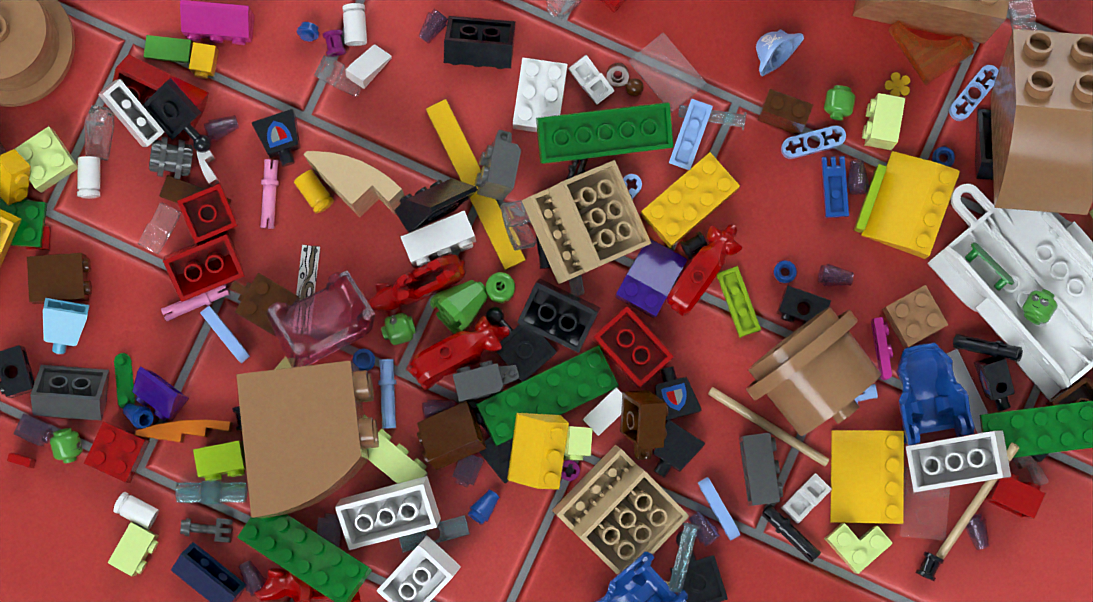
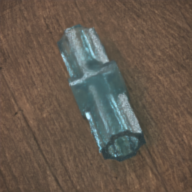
M202 481V483H177L176 502L222 504V502H247V483L243 482L222 483V481Z
M465 515L440 521L437 526L440 531V537L434 542L438 544L469 535L470 532ZM428 530L399 537L402 552L414 550L428 536Z

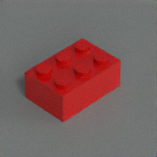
M628 306L593 336V340L638 389L674 357Z

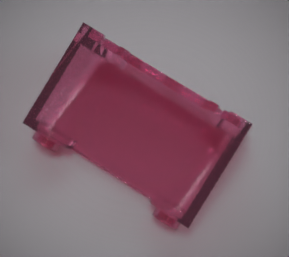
M348 270L342 273H334L328 278L329 282L326 288L290 306L286 303L276 302L267 310V317L292 368L307 366L364 337L371 331L376 314Z

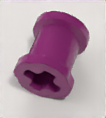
M330 30L322 34L323 38L326 39L327 57H336L347 53L342 44V30Z
M572 460L564 461L561 477L566 481L575 480L580 473L579 465ZM571 464L573 469L576 470V474L566 477V472L563 471V468H567Z

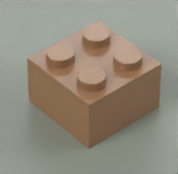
M926 285L882 309L904 349L948 325Z

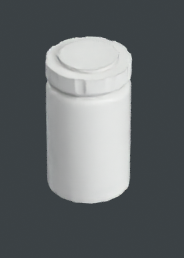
M350 3L342 6L344 12L345 45L361 46L367 44L365 5Z
M92 156L78 157L77 189L79 191H77V196L88 199L100 197L101 158Z
M123 492L117 499L113 512L120 513V516L149 530L158 516L159 509L129 495L127 492Z

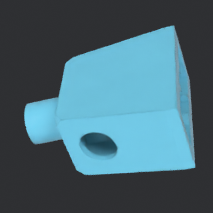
M45 298L43 307L44 341L53 343L52 351L54 353L64 354L66 353L67 345H77L87 320L89 305Z

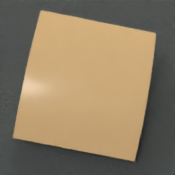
M306 151L303 154L312 169L359 217L379 199L395 215L394 210L401 204L399 201L405 197L402 188L391 178L360 160L331 152Z
M615 160L562 181L549 189L522 200L558 284L651 244Z
M616 444L552 509L617 575L644 552H650L653 555L689 517L653 478Z

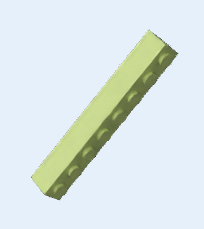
M285 356L274 370L301 367L304 364L295 356L291 359ZM381 428L378 432L379 447L368 449V460L397 484L427 476L428 472L425 471L427 466L418 458L414 461L407 456L409 451L400 443L397 446L391 443L389 440L392 437Z

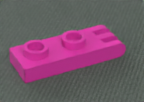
M883 317L871 320L878 370L881 373L880 379L887 380L892 377L890 358H893L891 345H887L886 336L889 335L888 324L883 322Z

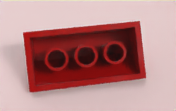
M129 54L115 69L113 81L121 79L142 105L171 78L202 112L191 123L194 128H196L204 112L209 92ZM184 130L178 135L186 140L191 138Z

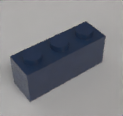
M194 542L180 554L171 569L173 573L209 602H236L247 586Z

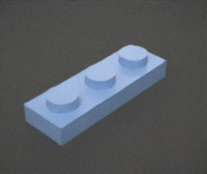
M691 99L669 161L670 164L687 170L691 169L713 108L712 105Z

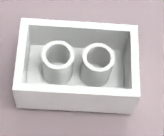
M522 58L513 129L537 132L536 117L561 115L567 64Z
M465 211L401 236L413 267L418 266V268L431 262L433 259L452 254L457 249L461 251L468 250L476 242Z
M426 536L377 589V592L388 602H430L453 578L461 566L430 537Z

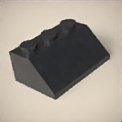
M449 16L444 39L443 63L511 69L516 21Z
M449 179L444 182L438 180L429 189L423 187L414 196L408 194L399 201L401 204L394 211L407 231L411 233L454 212L476 193L478 189L476 186L455 179Z
M539 278L517 323L579 353L601 308Z

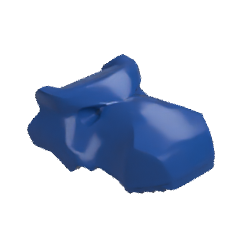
M936 343L905 348L897 366L896 373L903 384V392L899 399L903 423L902 431H904V443L909 446L920 443V434L954 428L957 437L974 434L975 427L970 412L968 393L955 379L951 357Z
M644 552L615 576L609 583L606 595L594 602H686L688 594L685 590L676 594L651 567V561L655 558L652 553Z

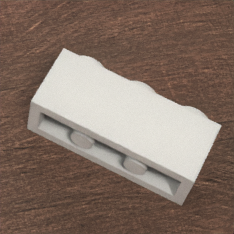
M121 79L113 81L98 94L142 147H148L164 133L163 129Z

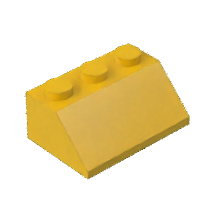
M516 414L507 478L509 481L537 489L559 490L569 423L561 415Z

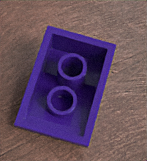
M650 239L651 244L642 247L615 297L655 319L688 259Z
M143 367L138 369L132 391L137 395L135 400L145 407L148 404L156 409L153 413L163 421L166 418L173 420L189 398L153 371Z

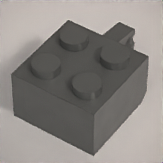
M498 130L493 143L487 146L485 152H482L479 160V165H482L481 173L477 174L475 186H478V195L503 201L514 189L521 149L518 144L511 143L512 133Z
M492 361L480 363V368L471 370L470 366L459 368L456 370L457 374H453L460 404L465 401L472 402L495 396L504 390L503 385L519 379L516 365L499 367L498 363L493 364Z

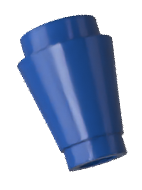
M134 404L124 406L123 414L136 428L142 429L152 424L153 414L148 407Z
M489 489L487 493L470 507L468 515L477 523L483 525L485 521L488 522L500 497Z

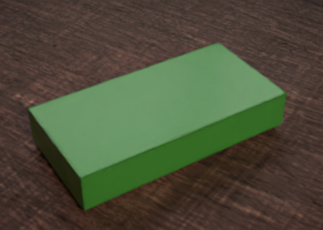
M146 35L144 58L190 63L192 40Z

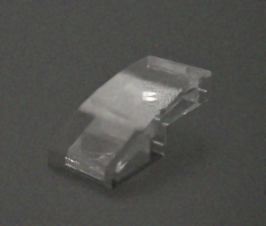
M1031 0L1010 1L1008 9L1012 31L1013 29L1037 30L1035 25L1036 16Z
M325 55L323 56L314 74L315 77L354 97H358L362 89L346 77L345 70L348 67Z
M522 201L503 203L501 205L502 217L514 250L534 247L537 241L527 224L530 219Z
M163 202L159 203L151 222L146 225L138 244L159 254L182 212Z
M1031 456L1013 458L1017 469L1027 467L1035 484L1041 486L1049 482L1041 467Z

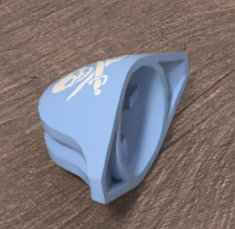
M780 29L778 32H769L761 36L756 44L758 59L761 62L759 68L760 75L764 76L786 62L804 40L803 34H787Z

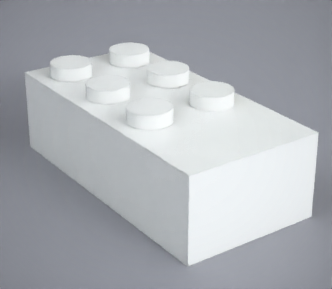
M1003 430L906 446L914 492L1011 477Z
M427 476L341 498L335 506L349 550L437 528L441 520Z

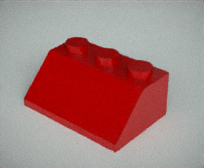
M228 231L180 249L163 258V263L181 302L245 276Z

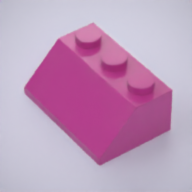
M180 0L181 32L188 40L201 41V38L210 39V42L223 43V40L232 41L236 45H245L246 42L252 43L255 16L249 6Z

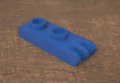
M835 156L830 157L831 166H827L826 157H821L825 218L849 216L845 156H839L840 165H836Z

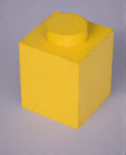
M193 42L189 70L195 77L208 79V76H215L219 53L218 48L214 45Z

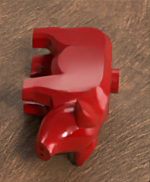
M712 225L709 227L707 233L709 244L701 248L667 296L666 300L671 305V309L677 311L681 316L688 314L705 293L724 265L725 256L735 255L742 250V246L734 240L737 233L735 225H728L722 231Z
M448 254L402 275L392 286L389 283H377L375 285L377 293L365 302V308L368 312L382 310L386 311L388 316L396 315L401 309V304L408 305L418 302L462 280L465 275L463 268L465 261L463 259L459 260L458 255Z
M482 316L474 327L475 331H461L453 334L414 356L409 365V372L416 378L423 389H430L444 376L455 373L457 369L463 368L467 364L475 365L478 363L484 350H500L502 348L500 342L509 336V328L507 326H492L487 318Z
M280 568L268 569V578L263 587L254 592L260 601L278 600L285 596L291 597L294 602L328 599V597L287 570ZM359 590L351 602H361Z

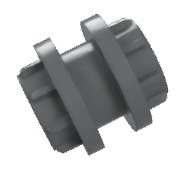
M162 137V141L155 140L151 147L149 170L157 172L159 177H163L164 171L175 172L174 179H180L181 175L188 176L191 170L193 146L185 144V140L179 139L178 145L167 144L168 137Z

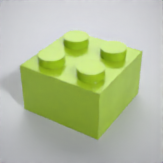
M242 441L193 449L198 477L205 478V481L221 480L224 474H228V477L245 475L246 462L244 443Z

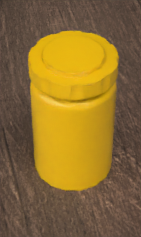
M312 169L304 172L294 180L299 191L309 205L314 208L315 214L323 212L333 204V198L330 197V194Z

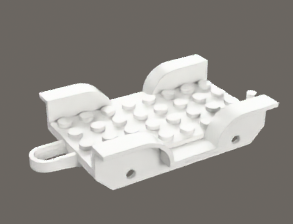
M962 184L953 191L951 205L968 224L969 228L927 264L965 305L978 312L1007 345L1022 347V358L1019 362H1015L1044 396L1050 400L1060 390L1068 388L1093 368V241L1075 221L1070 222L1059 213L994 208V205L976 186ZM963 193H970L986 211L978 220L961 202V195ZM973 242L980 245L1013 278V285L1007 283L998 291L994 284L1001 277L988 262L984 261L979 255L972 262L966 260L965 256L973 249L971 247ZM1046 289L1054 294V300L1058 306L1049 322L1037 325L1024 317L1025 313L1022 307L1032 291Z

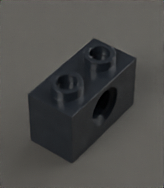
M787 286L777 314L782 315L781 319L794 323V320L803 322L804 325L828 308L831 300ZM804 303L808 306L809 312L807 315H801L798 312V304Z
M21 345L0 351V391L8 398L30 393L35 383L26 349ZM16 366L18 374L15 378L11 379L9 377V370Z

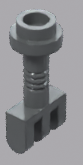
M186 518V520H181L180 534H185L186 537L190 536V532L215 534L214 541L231 543V538L222 537V533H232V529L223 528V523L230 525L233 524V520L217 518L216 525L191 523V518Z

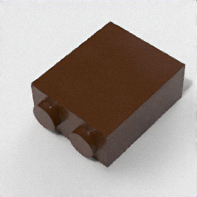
M770 89L757 120L800 135L807 124L813 104Z
M70 253L27 257L30 303L44 304L45 298L67 302L89 300V294H92L91 281H88L87 272H90L91 264L90 259L86 258L85 254Z
M467 401L417 423L419 428L417 437L425 449L422 452L424 460L436 470L486 449L474 409Z

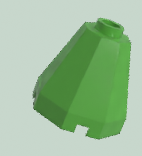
M470 280L437 293L431 298L430 306L432 309L437 307L439 310L436 313L438 319L452 333L468 331L487 300L486 287L480 281Z

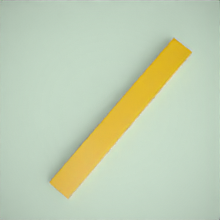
M445 99L426 108L461 182L475 186L477 174L481 173V169L447 100ZM477 192L474 193L470 200L504 269H510L526 261L496 199L478 195Z

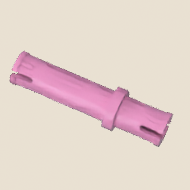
M271 159L264 160V179L261 180L263 194L260 228L267 227V219L268 229L275 228L276 187L279 186V181H277L278 160L272 161V169H270Z
M225 284L186 301L176 302L161 308L162 314L165 315L164 318L168 322L182 314L205 304L209 306L212 304V301L230 295L229 289L226 288L227 285Z

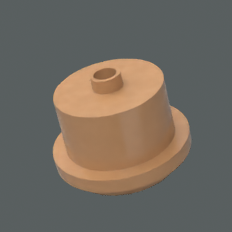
M0 0V106L17 107L34 103L54 91L67 75L74 57L75 35L67 12L57 0Z
M828 307L786 337L748 369L755 380L746 388V391L754 401L767 394L797 433L803 436L831 417L838 424L853 414L860 407L854 399L869 388L881 376V373L849 331L858 322V319L849 309L837 316L832 308Z

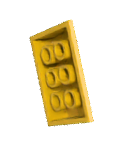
M892 151L869 220L861 236L926 259L932 251L960 171L940 163Z
M831 431L832 490L830 522L903 524L904 431Z

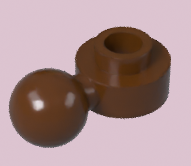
M614 63L609 66L606 77L610 85L614 87L626 86V91L631 96H639L643 92L644 86L642 81L636 78L630 79L629 70L624 64ZM620 71L622 74L620 76H615L614 72Z

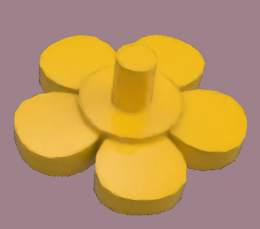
M898 72L891 74L892 81L888 80L885 82V89H893L890 92L892 96L899 97L900 92L904 96L908 95L910 88L904 85L910 83V78L905 75L900 80Z

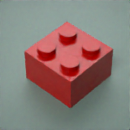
M221 184L177 201L195 243L238 226Z
M103 421L84 464L123 482L131 483L150 441Z
M1011 473V477L998 479L984 499L1023 519H1034L1046 493L1040 491L1041 487L1029 481L1027 483L1018 481L1020 477Z

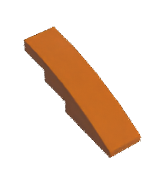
M181 420L135 431V435L184 443L185 434L208 437L209 428L232 432L233 423L216 420Z

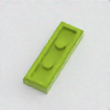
M878 164L875 167L853 231L861 233L866 228L887 169L884 165Z
M738 266L719 272L716 276L739 338L761 331Z

